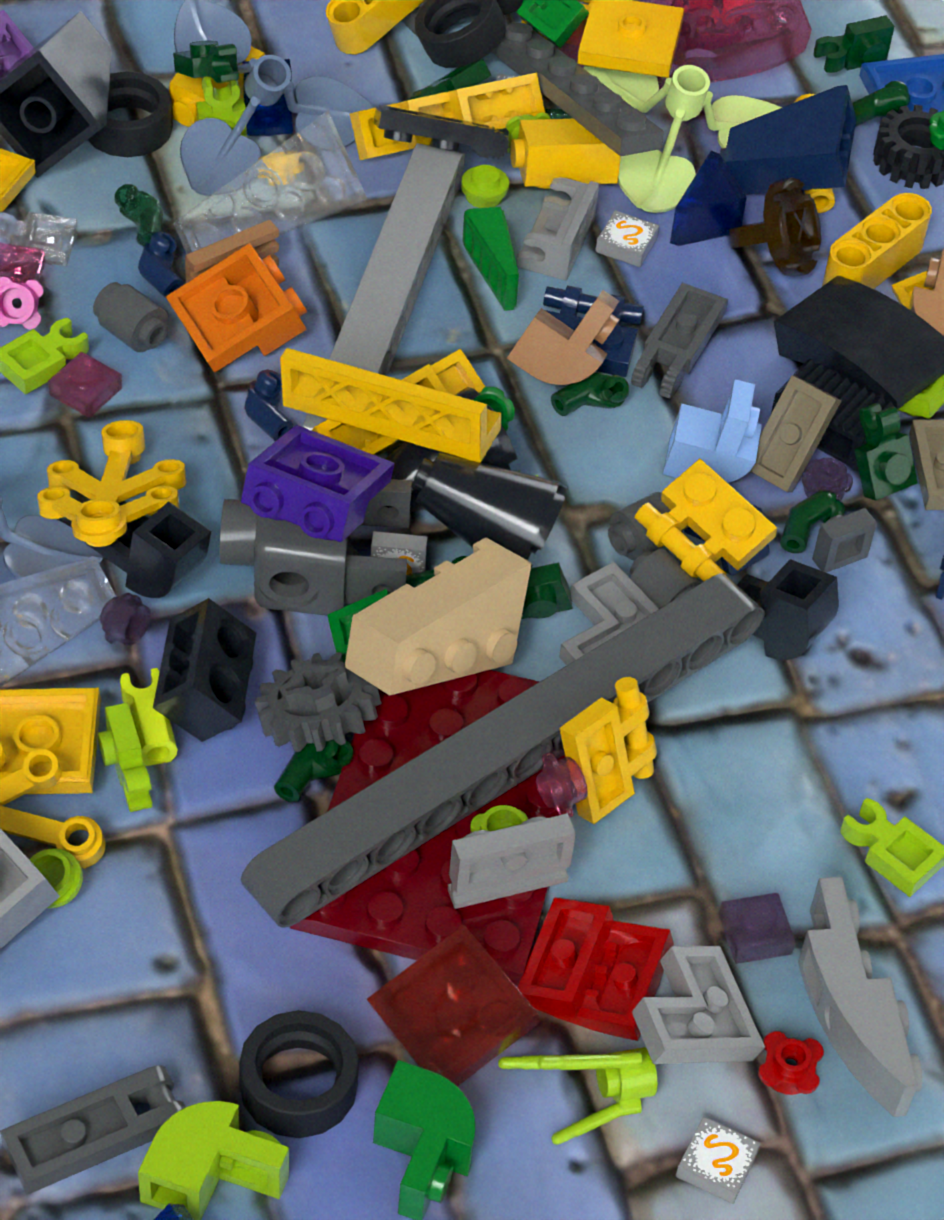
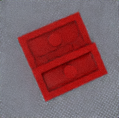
M554 897L527 962L524 975L521 977L516 989L517 999L555 1018L600 1033L638 1041L641 1033L632 1011L643 997H655L664 973L660 960L670 947L674 946L670 929L614 921L611 908L607 905Z

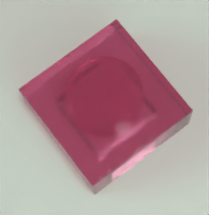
M0 243V278L9 277L13 282L26 283L30 279L40 281L45 266L44 249Z
M80 352L48 381L49 395L90 418L122 389V374Z

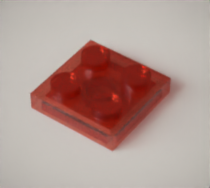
M465 925L367 998L370 1007L418 1067L442 1075L457 1087L541 1022L536 1010Z

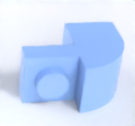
M735 379L722 414L681 404L669 438L663 475L678 478L700 458L727 483L745 476L756 463L762 424L757 423L760 408L752 406L755 384Z

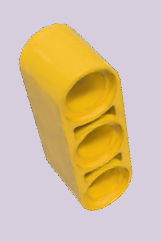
M331 0L327 4L325 11L337 48L346 54H358L369 49L425 0Z
M900 193L837 239L830 247L822 286L836 276H841L875 289L920 253L924 245L932 214V207L929 201L918 194Z

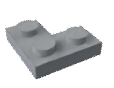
M613 562L571 584L572 602L586 615L594 626L561 643L559 658L568 665L654 613L659 608Z
M671 946L660 962L675 997H643L632 1011L653 1064L754 1061L765 1048V1045L721 947Z

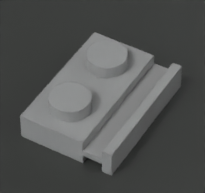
M563 814L551 818L534 817L517 826L491 832L479 830L466 835L464 838L453 840L449 870L452 884H448L447 890L454 908L457 909L568 882L569 876L566 868L571 866L576 835L569 815Z

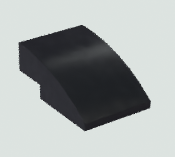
M841 276L833 278L774 321L780 356L802 363L813 358L816 364L821 363L823 367L834 369L842 378L847 377L850 383L856 382L859 388L865 387L867 391L878 393L884 398L885 402L891 401L896 409L902 407L944 375V336L899 302L877 290Z

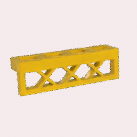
M286 348L280 357L283 406L478 463H481L501 430V413L487 409V404L290 348Z

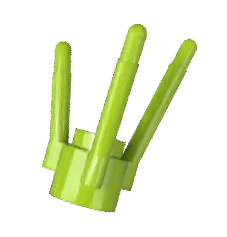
M646 1047L608 1054L531 1055L501 1057L498 1060V1066L501 1069H596L597 1084L602 1097H613L616 1103L555 1132L551 1137L555 1145L585 1134L620 1116L641 1113L640 1098L655 1096L657 1092L656 1066L653 1064Z

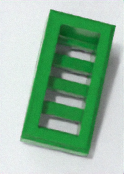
M501 207L467 209L464 212L463 245L504 311L514 310V307L517 305L519 272L504 210Z

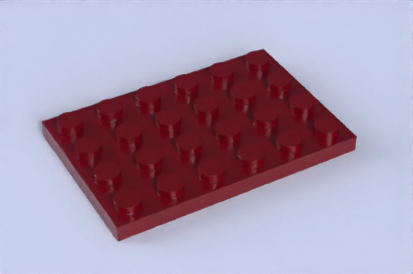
M487 670L393 695H388L379 689L381 704L375 706L378 717L376 720H363L365 732L354 734L351 742L354 750L353 760L349 765L342 768L327 811L536 685L539 681ZM565 755L305 919L290 926V929L518 986L532 952L550 886L455 909L447 890L448 884H452L449 876L452 841L464 838L472 833L470 830L471 821L476 815L484 814L490 808L499 805L515 807L523 811L528 819L534 817L551 818L563 814H568L570 817L575 799Z

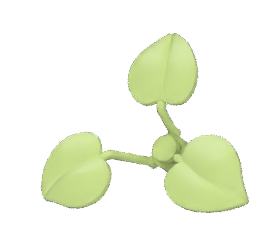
M584 65V69L597 77L600 82L614 93L619 94L623 100L642 113H647L666 96V108L674 119L663 152L654 150L621 156L619 186L637 208H642L646 212L662 213L671 211L682 205L693 191L696 182L693 164L685 158L670 156L682 121H688L700 114L703 107L708 128L718 131V143L721 148H726L731 127L782 108L766 101L738 95L721 97L711 104L713 93L708 91L710 86L709 76L703 69L694 65H684L677 68L673 77L667 78L660 90L657 76Z

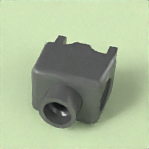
M391 479L390 483L368 502L365 519L361 525L409 528L410 486L412 480ZM224 499L220 529V564L254 566V597L260 607L327 616V614L343 608L344 603H355L384 589L392 593L406 584L407 559L361 556L351 545L349 536L342 542L313 538L304 533L301 527L286 520L260 517L253 512L250 506L241 503V500Z

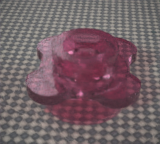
M551 752L543 754V772L539 773L536 777L538 792L548 807L557 806L560 815L568 814L571 818L574 815L572 805L587 798L588 790L584 775L572 758L564 757L557 760Z

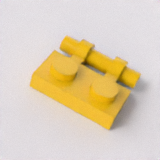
M700 458L662 491L661 502L671 510L669 513L661 514L648 502L637 511L634 517L647 529L646 537L657 547L665 546L682 562L680 567L688 575L699 577L703 582L717 574L724 573L727 575L716 564L721 557L738 571L776 537L777 527ZM688 525L705 543L696 546L681 531Z
M632 677L621 678L615 683L617 697L613 703L601 697L559 728L578 815L592 824L597 823L635 794L631 776L645 779L652 776L655 771L653 759L657 754L653 735L647 732L645 723L649 716L646 696L639 692L637 680Z

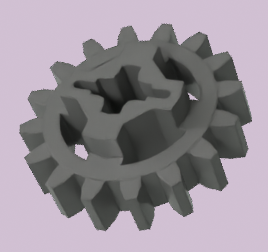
M336 652L329 660H322L319 653L313 654L311 660L302 662L298 659L292 660V669L288 672L274 670L272 675L275 683H261L259 688L262 696L255 698V705L265 737L273 736L274 743L278 747L291 741L296 752H300L307 743H314L317 751H323L326 741L334 740L339 745L345 744L346 733L351 731L362 734L365 732L363 720H376L378 715L375 706L381 704L379 689L345 668L342 653Z

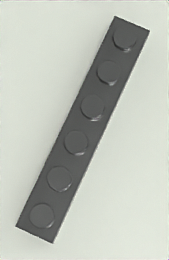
M525 23L506 25V30L500 43L491 52L520 76L537 72L541 93L619 156H626L662 149L664 131L646 118L645 114L637 111L623 100L619 94L614 93L600 82L597 77L591 75L578 65L574 59L569 58L555 47L552 42L546 40L533 30L532 26Z

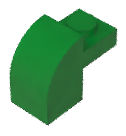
M398 1060L375 1111L373 1143L411 1156V1160L400 1183L398 1214L413 1220H423L431 1200L438 1203L442 1202L448 1189L452 1172L468 1177L475 1138V1117L467 1097L449 1079L435 1072Z

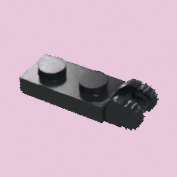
M384 105L376 106L373 123L378 128L385 129L383 137L411 143L413 135L431 138L430 146L451 151H458L459 143L469 145L478 156L485 158L491 156L492 159L504 157V154L508 153L507 149L510 148L508 146L510 142L507 140L508 136L504 135V132H499L500 129H495L493 126L489 128L488 125Z

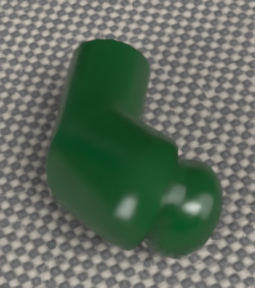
M594 372L584 380L568 384L552 394L551 403L555 411L561 416H567L583 405L612 409L620 406L628 397L629 384L625 378L619 375L610 376Z
M334 740L326 741L323 751H317L314 743H307L300 752L295 751L274 785L276 794L285 801L297 802L310 781L339 775L342 768L349 765L353 760L354 750L352 745L347 740L343 745H339Z

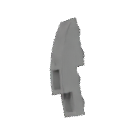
M843 877L819 878L810 907L814 930H807L798 960L806 992L824 1032L849 1071L867 1092L893 1117L906 1116L915 1092L920 1091L922 1088L921 1063L917 1054L909 1053L906 1040L909 1031V1017L906 1004L903 1000H896L891 977L872 979L870 955L867 950H860L857 940L860 927L858 906L854 899L848 900Z

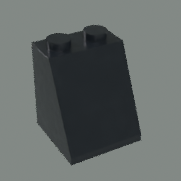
M81 11L19 59L0 77V135L16 154L35 160L36 173L34 175L37 178L107 124L112 48Z

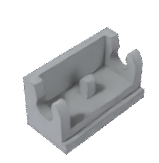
M559 177L552 180L550 188L555 191L566 192L571 197V200H563L560 197L554 196L545 197L543 207L533 228L523 241L525 244L522 251H519L516 264L518 268L567 281L595 220L599 183L590 181L589 184Z

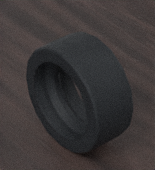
M427 0L420 7L415 17V33L424 50L434 64L444 68H458L482 59L500 43L506 30L505 17L496 0ZM478 15L469 25L461 30L443 34L452 24L460 19Z
M129 71L110 73L107 112L117 108L131 107L143 109L152 114L134 121H119L107 117V124L104 128L90 137L88 141L96 149L106 154L127 158L144 156L160 149L169 140L173 128L172 100L169 90L158 79L144 73Z
M297 1010L276 1014L257 1025L243 1043L239 1061V1088L245 1109L257 1124L276 1135L304 1138L328 1131L342 1122L354 1105L359 1074V1059L354 1041L337 1022L322 1014ZM302 1048L314 1050L329 1058L334 1064L336 1077L333 1087L316 1098L300 1101L286 1099L266 1088L261 1075L263 1065L269 1058L281 1051Z

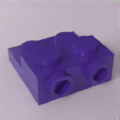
M295 425L248 463L241 503L250 506L253 512L260 517L286 520L296 524L310 537L342 542L364 522L368 502L390 483L395 463L302 426Z

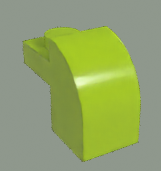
M209 1101L188 1106L172 1115L160 1127L153 1138L138 1170L140 1202L191 1220H201L219 1179L280 1199L289 1178V1147L280 1144L276 1138L265 1132L257 1130L244 1132L239 1130L238 1104Z

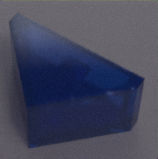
M710 151L675 207L670 238L671 244L682 246L729 236V228L742 226L747 197L720 153Z

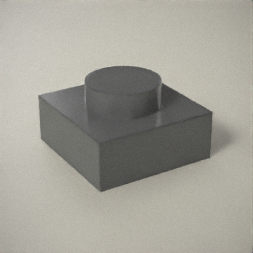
M866 508L845 516L837 515L820 525L812 560L821 571L827 573L867 558L877 522Z

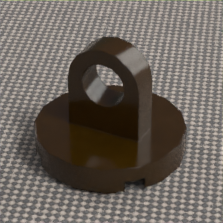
M791 177L776 180L769 185L764 200V221L729 228L731 248L767 242L769 252L776 267L784 275L793 277L809 274L818 262L812 259L813 251H819L821 229L814 199H812L810 194L803 195L801 191L805 184L800 179Z

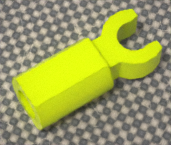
M158 668L151 669V685L147 688L139 689L131 684L128 673L122 674L120 679L122 701L124 703L128 702L141 745L143 763L146 766L171 762L176 757L178 751L171 721L153 709L160 672Z

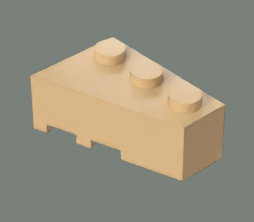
M486 537L473 544L474 553L458 563L453 564L446 560L434 567L435 576L415 588L405 584L353 615L345 668L386 694L393 695L513 664L532 563Z

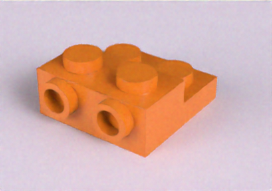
M251 243L166 296L214 373L258 346L265 357L307 330L300 319L301 316L307 313L300 298L292 287L285 291L281 289L279 284L284 282L285 278L270 255L261 260Z

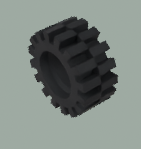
M907 105L899 107L898 113L892 109L887 112L886 118L883 117L880 121L873 152L875 166L880 165L879 172L883 176L891 173L890 181L896 184L900 179L905 180L904 187L913 188V184L916 182L920 184V189H929L930 181L935 187L942 185L944 180V151L932 144L929 126L931 125L929 122L930 118L938 110L931 107L929 113L922 112V105H914L913 111H909Z

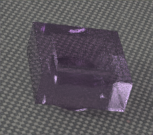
M779 893L722 901L719 917L735 964L792 955L795 939Z

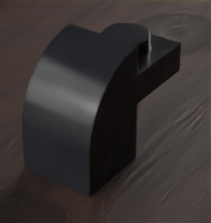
M123 501L118 504L119 506H121L123 504H126L127 502ZM168 501L150 518L142 516L127 523V531L117 538L114 543L103 547L88 546L127 573L126 588L144 597L161 598L174 589L205 560L212 531Z
M792 559L769 582L746 574L737 584L765 612L763 621L753 636L764 640L765 656L770 658L790 660L802 655L832 622L838 612L837 577Z

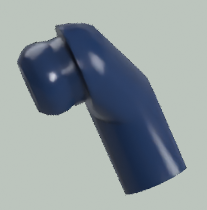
M160 231L155 232L150 239V243L144 245L138 269L141 276L166 298L167 295L183 286L184 282L171 270L174 260L172 253L177 248L176 240L170 234Z
M266 369L260 371L257 380L251 382L244 408L247 416L274 441H277L293 428V423L278 410L281 399L279 392L282 390L281 375Z

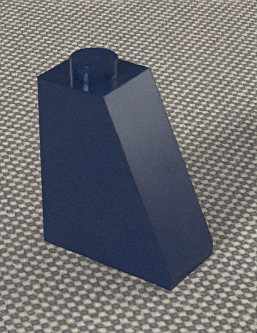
M848 86L833 87L731 127L727 146L720 150L719 165L722 176H728L734 195L767 193L769 185L773 182L791 177L800 179L805 184L801 190L845 187L856 125V116Z

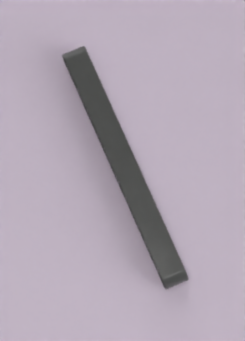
M724 573L709 578L255 856L242 872V885L278 926L285 928L300 922L564 756L565 753L559 728L601 697L613 703L617 697L615 683L619 679L624 677L635 678L638 682L639 692L646 696L648 703L750 638L761 625L765 616L764 610Z

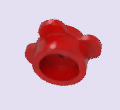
M780 1031L767 1034L763 1041L764 1049L767 1052L766 1061L760 1065L758 1070L760 1080L765 1085L785 1095L810 1094L814 1092L820 1082L815 1072L817 1062L822 1060L824 1055L822 1045L812 1038L805 1039L804 1041L787 1038ZM793 1059L797 1065H789L786 1063V1060Z

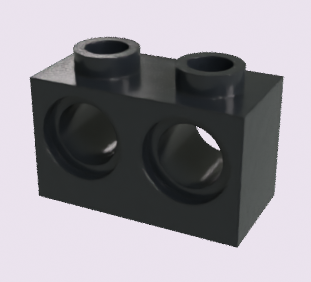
M210 598L171 618L153 709L201 742L225 730L232 729L241 723L246 710L245 700L249 676L253 667L252 658L257 633Z

